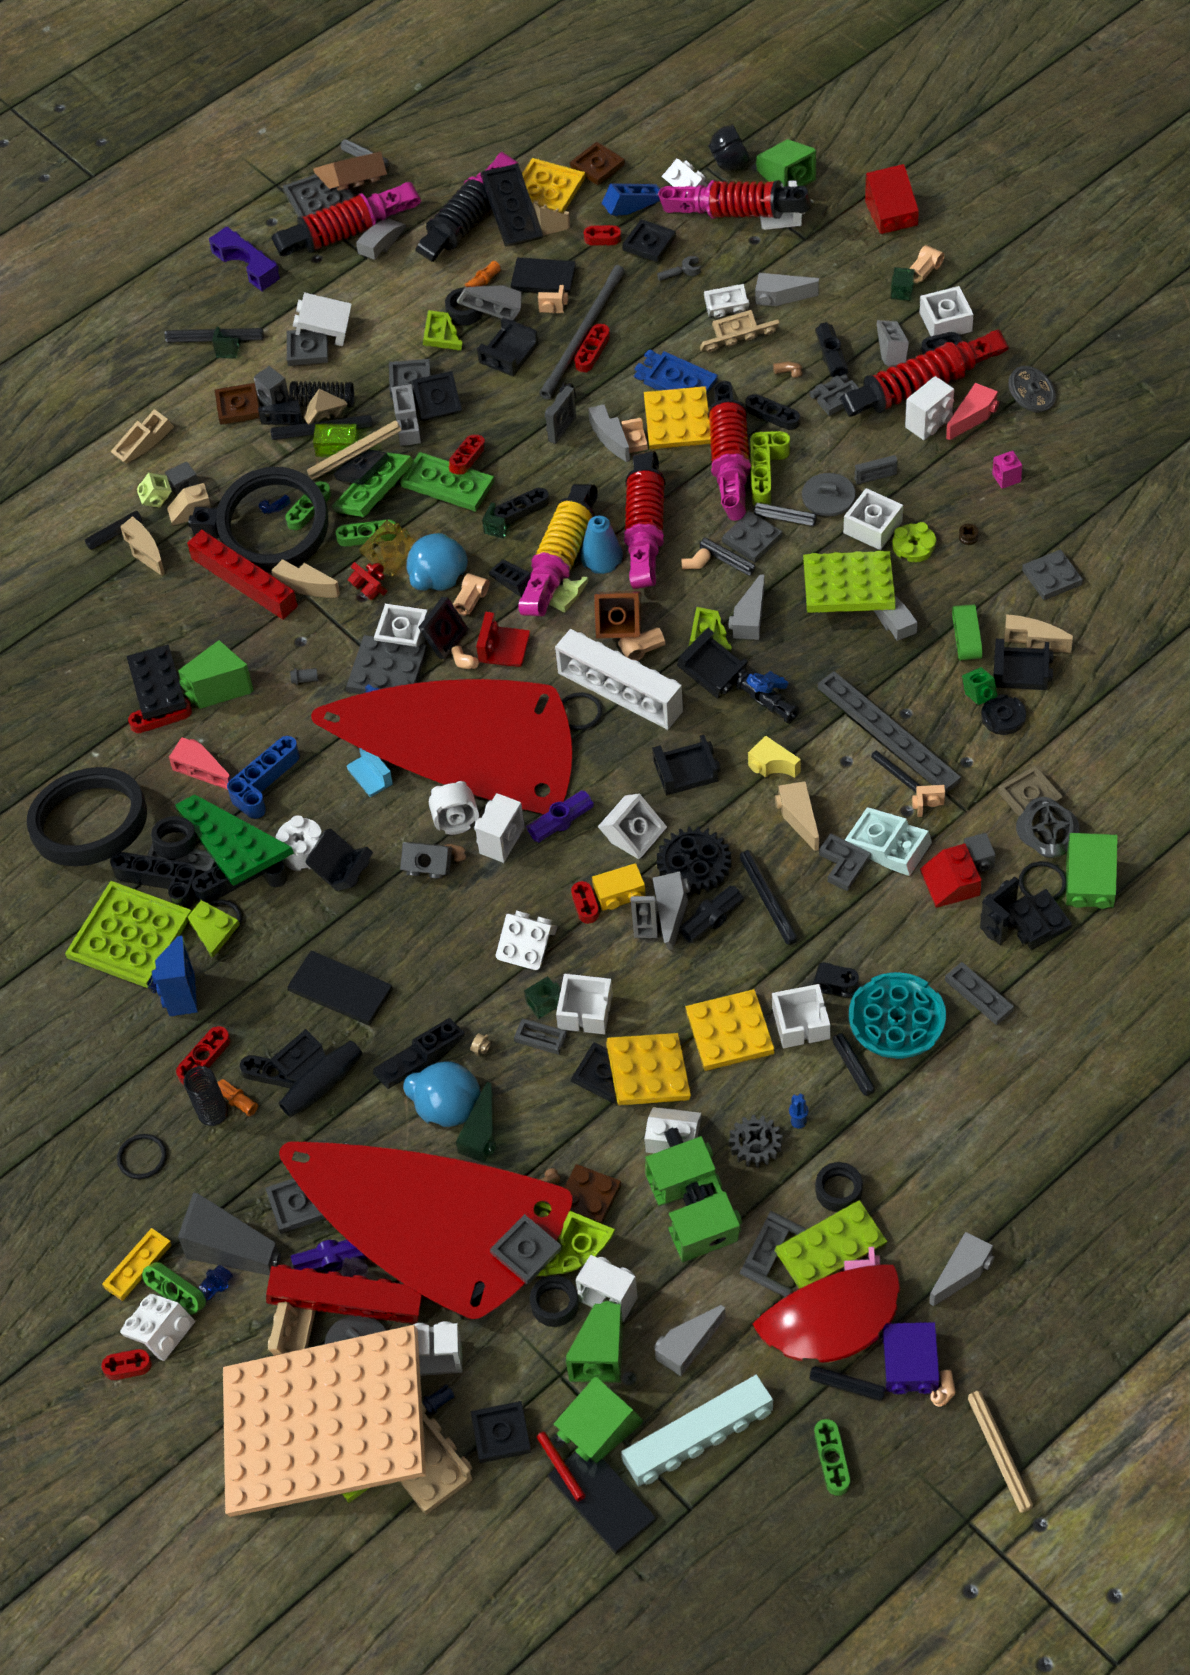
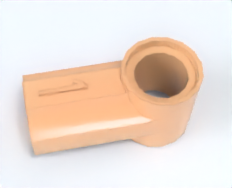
M923 246L918 259L908 269V276L913 282H922L933 269L937 270L942 265L944 253L930 246Z
M469 573L466 574L462 582V590L453 603V606L460 615L466 616L470 614L479 598L486 596L489 589V580Z
M657 627L641 633L640 637L620 638L618 641V646L624 656L636 661L641 660L645 653L665 645L663 633Z

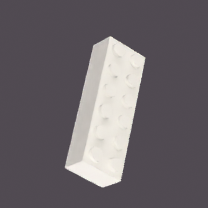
M572 629L555 646L558 674L667 730L683 712L682 686L676 680L669 679L658 671L651 670L640 662L623 656L619 651H613L605 647L601 642H596L586 637L583 633Z

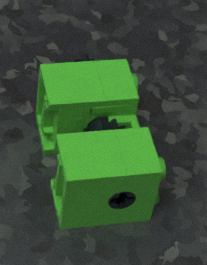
M669 1128L668 1131L664 1132L670 1148L645 1157V1175L658 1206L681 1198L685 1202L686 1207L669 1213L673 1223L672 1226L668 1227L682 1262L738 1242L742 1220L738 1210H733L726 1192H722L720 1178L715 1173L716 1169L711 1160L713 1152L709 1143H704L702 1136L683 1142L678 1128Z

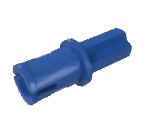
M801 1093L798 1096H792L789 1107L791 1124L797 1129L805 1126L804 1123H807L806 1116L808 1115L806 1100H804V1095Z

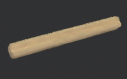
M393 421L307 470L310 478L315 480L401 432V427L397 421Z
M975 1391L969 1394V1403L1020 1512L1029 1511L1033 1506L1030 1496L982 1392Z

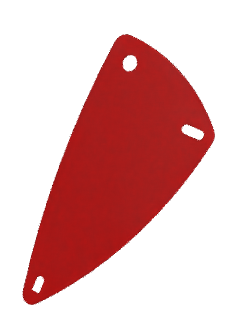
M493 679L421 682L379 689L320 706L314 709L311 714L313 723L368 753L444 785L463 781L472 790L473 795L493 800L496 793L521 802L522 809L546 814L553 803L564 802L572 765L570 727L561 698L557 690L551 685ZM542 694L548 695L549 699L543 713L536 714L534 709ZM326 712L338 715L340 720L335 723L324 719ZM540 783L547 784L550 787V793L545 797L537 796L534 792L536 785Z
M293 1141L285 1143L279 1151L281 1161L304 1194L352 1245L408 1287L470 1319H479L505 1302L525 1284L490 1253V1249L524 1214L557 1241L573 1201L571 1193L564 1187L506 1170L432 1154L364 1145ZM294 1151L308 1154L310 1156L309 1161L303 1163L292 1160ZM540 1201L548 1202L551 1206L550 1214L546 1217L537 1216L534 1213L536 1203ZM482 1281L485 1284L480 1305L473 1307L470 1301L476 1282Z

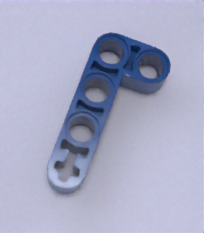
M281 737L228 782L227 788L232 804L248 817L258 819L265 814L266 807L261 792L299 760L300 755L297 743L293 737Z

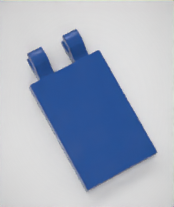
M649 349L644 355L647 358L644 361L645 365L638 363L634 368L637 371L634 375L636 379H644L645 385L659 391L706 386L707 395L718 378V375L665 351L659 355Z

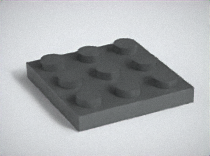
M316 174L283 186L284 193L297 217L307 216L311 213L315 214L316 211H322L324 208H329L332 205L335 206L337 203H342L345 200L349 201V199L353 198L349 188L340 191L337 190V187L329 189Z
M364 635L346 686L347 692L366 693L365 687L368 684L374 688L384 689L417 683L428 650L427 644L415 647L375 641L373 636Z

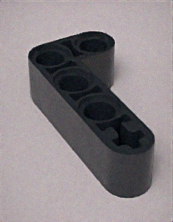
M121 852L110 858V864L117 880L168 889L171 903L187 909L192 906L195 898L192 881L197 877L196 869L192 864Z
M281 860L233 886L217 865L194 878L192 887L198 902L202 900L209 903L261 875L271 887H281L287 881V874Z

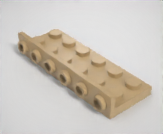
M422 1404L426 1476L400 1481V1483L424 1514L427 1515L472 1481L470 1473L472 1467L464 1456L460 1458L456 1454L457 1448L449 1437L445 1439L441 1435V1427L434 1418L429 1419L426 1416L425 1412L427 1410Z

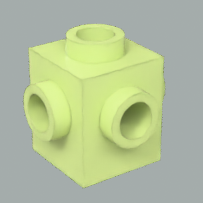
M148 473L137 488L142 505L158 508L163 505L172 492L167 476Z

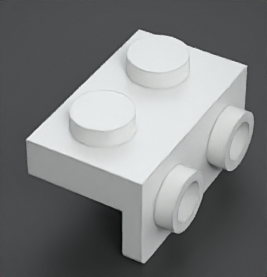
M678 158L662 176L674 187H697L698 185L708 187V184L705 182L707 178L699 171L694 173L692 171L694 167L686 160L682 163Z
M744 284L704 291L709 317L720 318L732 312L739 314L749 308L750 303L746 297Z

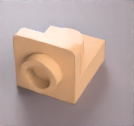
M642 418L622 421L621 425L629 445V453L648 450Z
M944 785L917 786L916 795L912 796V808L917 809L918 817L923 815V806L936 807L944 805Z

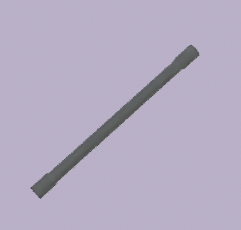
M615 265L607 282L560 361L540 390V395L544 399L551 398L558 386V382L610 294L625 273L622 266Z

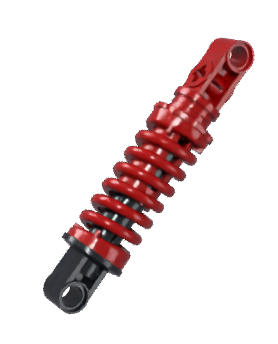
M1000 329L968 343L962 341L957 346L952 342H946L934 351L926 352L925 355H918L915 359H908L905 363L897 364L896 367H889L886 371L878 372L877 375L865 376L863 387L851 390L843 394L839 399L848 417L858 415L869 408H873L877 413H882L892 406V402L898 405L902 402V398L907 401V398L936 376L946 384L951 379H962L965 376L966 369L971 370L975 367L976 363L1004 353L1009 349V346Z

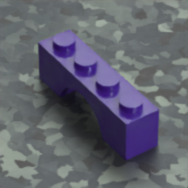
M226 226L209 238L212 253L223 262L241 260L248 263L246 270L249 282L261 292L280 279L277 263L274 260L268 259L261 250L258 251L249 241L241 238L236 231H232Z

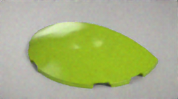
M542 1201L534 1206V1213L539 1217H546L551 1212V1206ZM569 1211L563 1224L564 1227L557 1239V1242L562 1245V1250L537 1276L565 1274L582 1267L590 1255L594 1257L599 1255L609 1243L616 1230Z

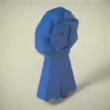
M772 671L765 675L754 673V675L749 674L746 680L756 692L761 691L764 693L772 692L773 688L786 689L789 683L784 677H779V675L774 674Z

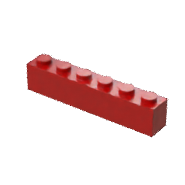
M201 530L187 542L192 560L282 620L298 607L293 589L205 531Z
M278 1265L277 1267L271 1266L266 1304L278 1305V1302H288L294 1308L416 1324L418 1323L422 1294L404 1283L397 1284L388 1279L368 1280L365 1276L361 1275L347 1277L342 1276L338 1272H328L325 1274L318 1273L311 1268L296 1270L288 1265Z

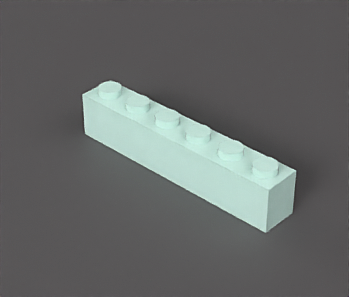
M754 1375L621 1451L623 1463L638 1487L644 1483L646 1485L651 1484L665 1471L671 1472L677 1469L684 1460L700 1456L705 1448L712 1444L713 1446L721 1444L726 1439V1436L733 1432H742L749 1426V1423L756 1419L762 1420L766 1418L773 1410V1399L758 1376Z

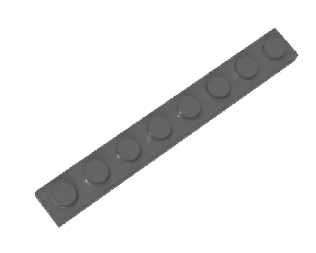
M835 671L818 683V689L929 783L932 785H944L946 794L961 782V776Z

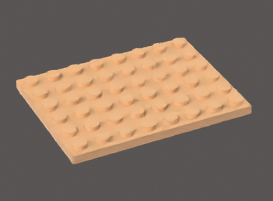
M415 1325L223 1367L225 1514L229 1517L426 1476L418 1328Z

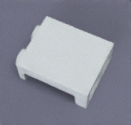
M304 293L303 300H298L296 312H300V314H295L293 327H297L295 335L300 334V329H306L336 336L335 345L343 346L351 303Z

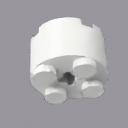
M458 781L443 786H436L431 790L429 808L437 830H444L449 835L460 834L471 828L470 825L474 821L476 823L479 818V812L473 792L465 782Z
M294 816L278 830L276 839L291 846L294 854L282 860L288 868L296 871H301L302 868L311 869L306 864V858L322 835L321 828L316 822L302 816Z

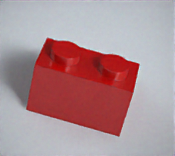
M966 844L943 849L920 868L936 908L980 896L982 880Z

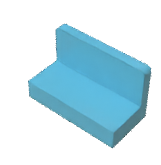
M359 748L361 757L348 764L347 769L369 797H372L393 785L391 772L379 757Z

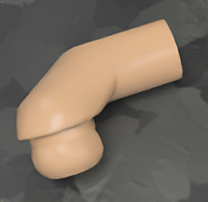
M702 548L693 558L682 559V569L703 568L710 559L709 550Z
M455 646L451 649L457 667L463 669H476L478 667V658L464 654L461 646Z
M951 1370L939 1372L941 1387L930 1395V1399L935 1406L946 1405L955 1395Z

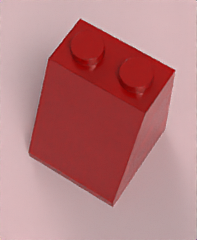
M897 165L866 173L865 203L879 233L884 234L917 226L919 210L905 165Z

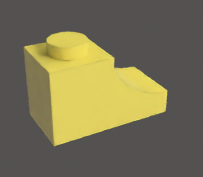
M767 736L748 752V766L752 771L760 773L764 777L773 773H784L795 778L801 772V759Z

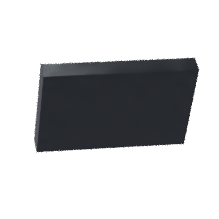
M517 257L511 289L520 292L559 293L560 285H564L565 293L570 295L576 261Z

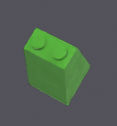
M787 139L756 156L757 171L767 181L780 180L783 187H788V181H796L797 186H805L816 180V150L812 147Z
M220 640L178 670L181 679L179 682L185 692L183 694L184 698H187L190 704L196 705L199 709L251 694L254 691L247 664Z
M1070 833L1066 856V906L1077 908L1098 907L1100 909L1114 908L1117 873V835Z
M612 1301L594 1304L566 1355L570 1382H591L596 1376L601 1382L621 1383L623 1342L621 1304H616Z
M595 1376L555 1421L554 1425L559 1429L557 1435L567 1444L572 1441L578 1446L575 1451L586 1462L591 1458L594 1462L598 1463L643 1423V1420Z

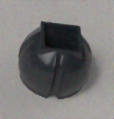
M733 124L723 126L714 133L708 146L720 169L737 170L751 161Z

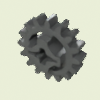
M752 1115L751 1120L748 1121L743 1117L742 1124L737 1122L734 1124L735 1130H730L731 1139H729V1147H732L731 1154L732 1156L737 1155L739 1163L746 1160V1166L749 1167L752 1162H755L758 1168L762 1161L769 1165V1158L777 1159V1152L782 1150V1144H780L782 1143V1135H780L779 1126L774 1127L772 1119L765 1122V1116L762 1115L760 1120H756L755 1115ZM769 1135H770V1137H771V1139H772V1143H771V1144H769V1140H768V1136H769ZM740 1137L742 1138V1142H743V1146H742V1147H741V1145H740V1143H739Z

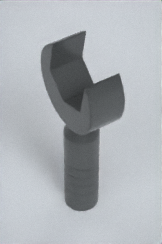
M696 256L686 257L682 261V267L678 266L657 273L658 280L661 281L679 275L682 272L688 276L700 274L701 266H691V264L699 263V258Z

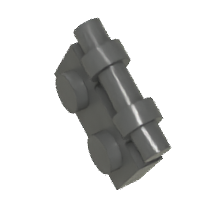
M844 374L840 377L835 376L831 378V381L824 385L821 383L815 386V389L810 391L809 394L812 399L817 397V403L830 416L844 408L839 398L843 394L859 387L852 380L848 382V377Z

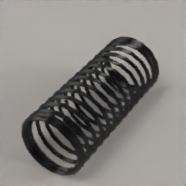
M291 381L289 400H298L299 395V406L305 407L306 405L307 407V396L310 402L312 394L314 397L316 392L321 389V382L318 381L316 385L314 381L312 386L311 381H309L308 385L306 381L304 385L300 381L298 386L297 381ZM323 381L322 390L330 393V382L328 381L325 384ZM332 381L331 394L339 398L340 393V399L342 400L345 394L346 406L352 408L354 405L353 382L346 381L345 387L344 383L341 382L339 388V382L337 381L335 385Z
M197 1066L189 1070L184 1076L183 1083L198 1119L207 1126L220 1124L227 1117L228 1107L214 1073L205 1066Z

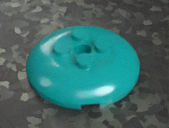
M892 972L871 978L870 982L857 989L849 1007V1023L857 1040L869 1051L892 1059L911 1058L930 1049L941 1037L946 1022V1009L940 994L936 993L924 979L908 973ZM898 1017L901 1018V1020H898V1022H896V1020L893 1018Z

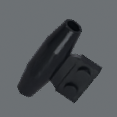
M307 1029L302 1031L270 1059V1063L286 1079L295 1081L294 1085L278 1103L287 1116L293 1117L316 1103L347 1075L363 1055L361 1049L350 1040L325 1055L322 1044Z

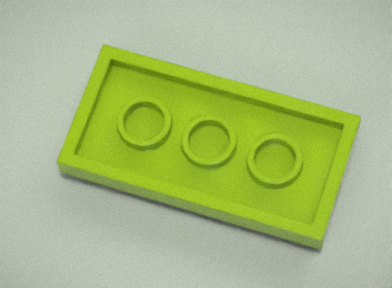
M858 1200L778 1245L774 1251L800 1289L819 1279L844 1269V1261L860 1260L868 1255L869 1247H874V1251L886 1245L887 1240L861 1201Z

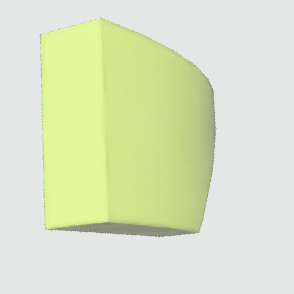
M581 577V580L570 581L569 578L563 579V585L555 589L549 605L565 613L586 587L588 577Z

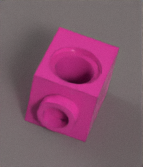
M1010 451L994 457L992 475L1003 489L1021 482L1023 465L1014 451Z

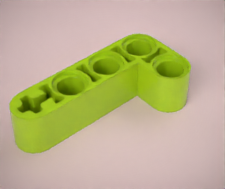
M757 432L750 438L752 503L754 506L756 503L771 504L770 460H782L790 455V436L786 432Z

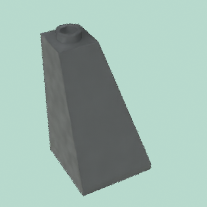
M193 1193L178 1235L186 1258L270 1275L271 1266L277 1267L281 1259L276 1243L200 1194Z

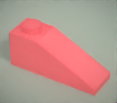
M975 383L948 422L946 439L951 440L986 421L992 412L995 413L999 406V401H997L998 391Z
M181 737L169 756L172 770L228 790L227 785L231 780L228 772L198 741Z

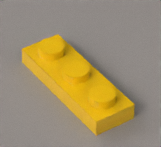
M151 1228L102 1283L104 1289L123 1301L143 1279L142 1272L144 1268L158 1262L172 1246L170 1240Z

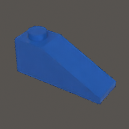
M610 184L602 204L608 213L613 216L628 215L659 202L658 193L660 188L656 184Z

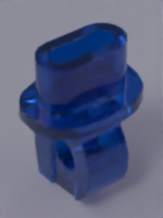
M218 1265L214 1270L209 1269L206 1272L207 1278L200 1284L198 1289L204 1294L207 1302L218 1291L223 1292L226 1290L228 1282L233 1278V1274L223 1266Z

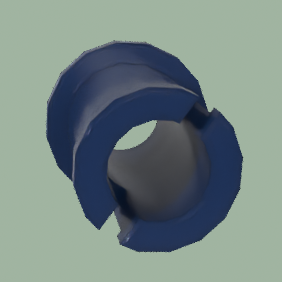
M447 1384L443 1385L442 1388L429 1397L424 1396L422 1404L427 1410L426 1414H436L438 1408L454 1399L455 1396Z

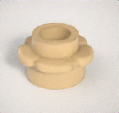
M478 1033L474 1038L470 1050L475 1052L476 1056H480L481 1053L485 1055L491 1045V1042L488 1041L489 1036Z

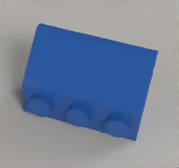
M178 936L155 960L156 969L152 970L153 983L156 984L158 996H161L162 1007L167 1008L169 1017L198 1012L195 972L183 936Z

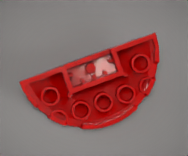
M894 1265L865 1266L819 1279L800 1288L773 1305L753 1323V1327L769 1347L774 1346L782 1351L785 1357L793 1360L802 1361L803 1358L818 1359L819 1362L824 1363L850 1357L874 1343L879 1338V1332L886 1323L890 1324L897 1311L896 1301L898 1293H900L896 1269Z

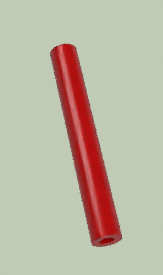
M541 1432L537 1436L538 1441L576 1501H581L586 1495L546 1432Z

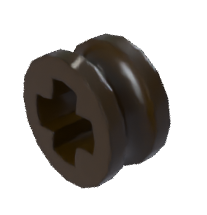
M970 523L962 525L959 529V541L964 545L975 544L978 540V528Z

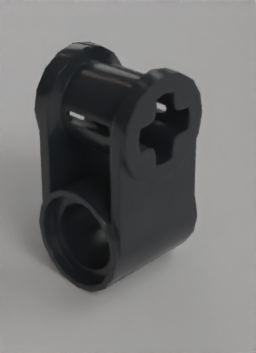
M823 962L818 965L812 985L819 984L822 994L852 998L860 987L858 983L859 975L852 968Z

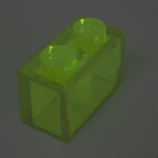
M315 424L313 446L316 457H330L359 441L357 424Z

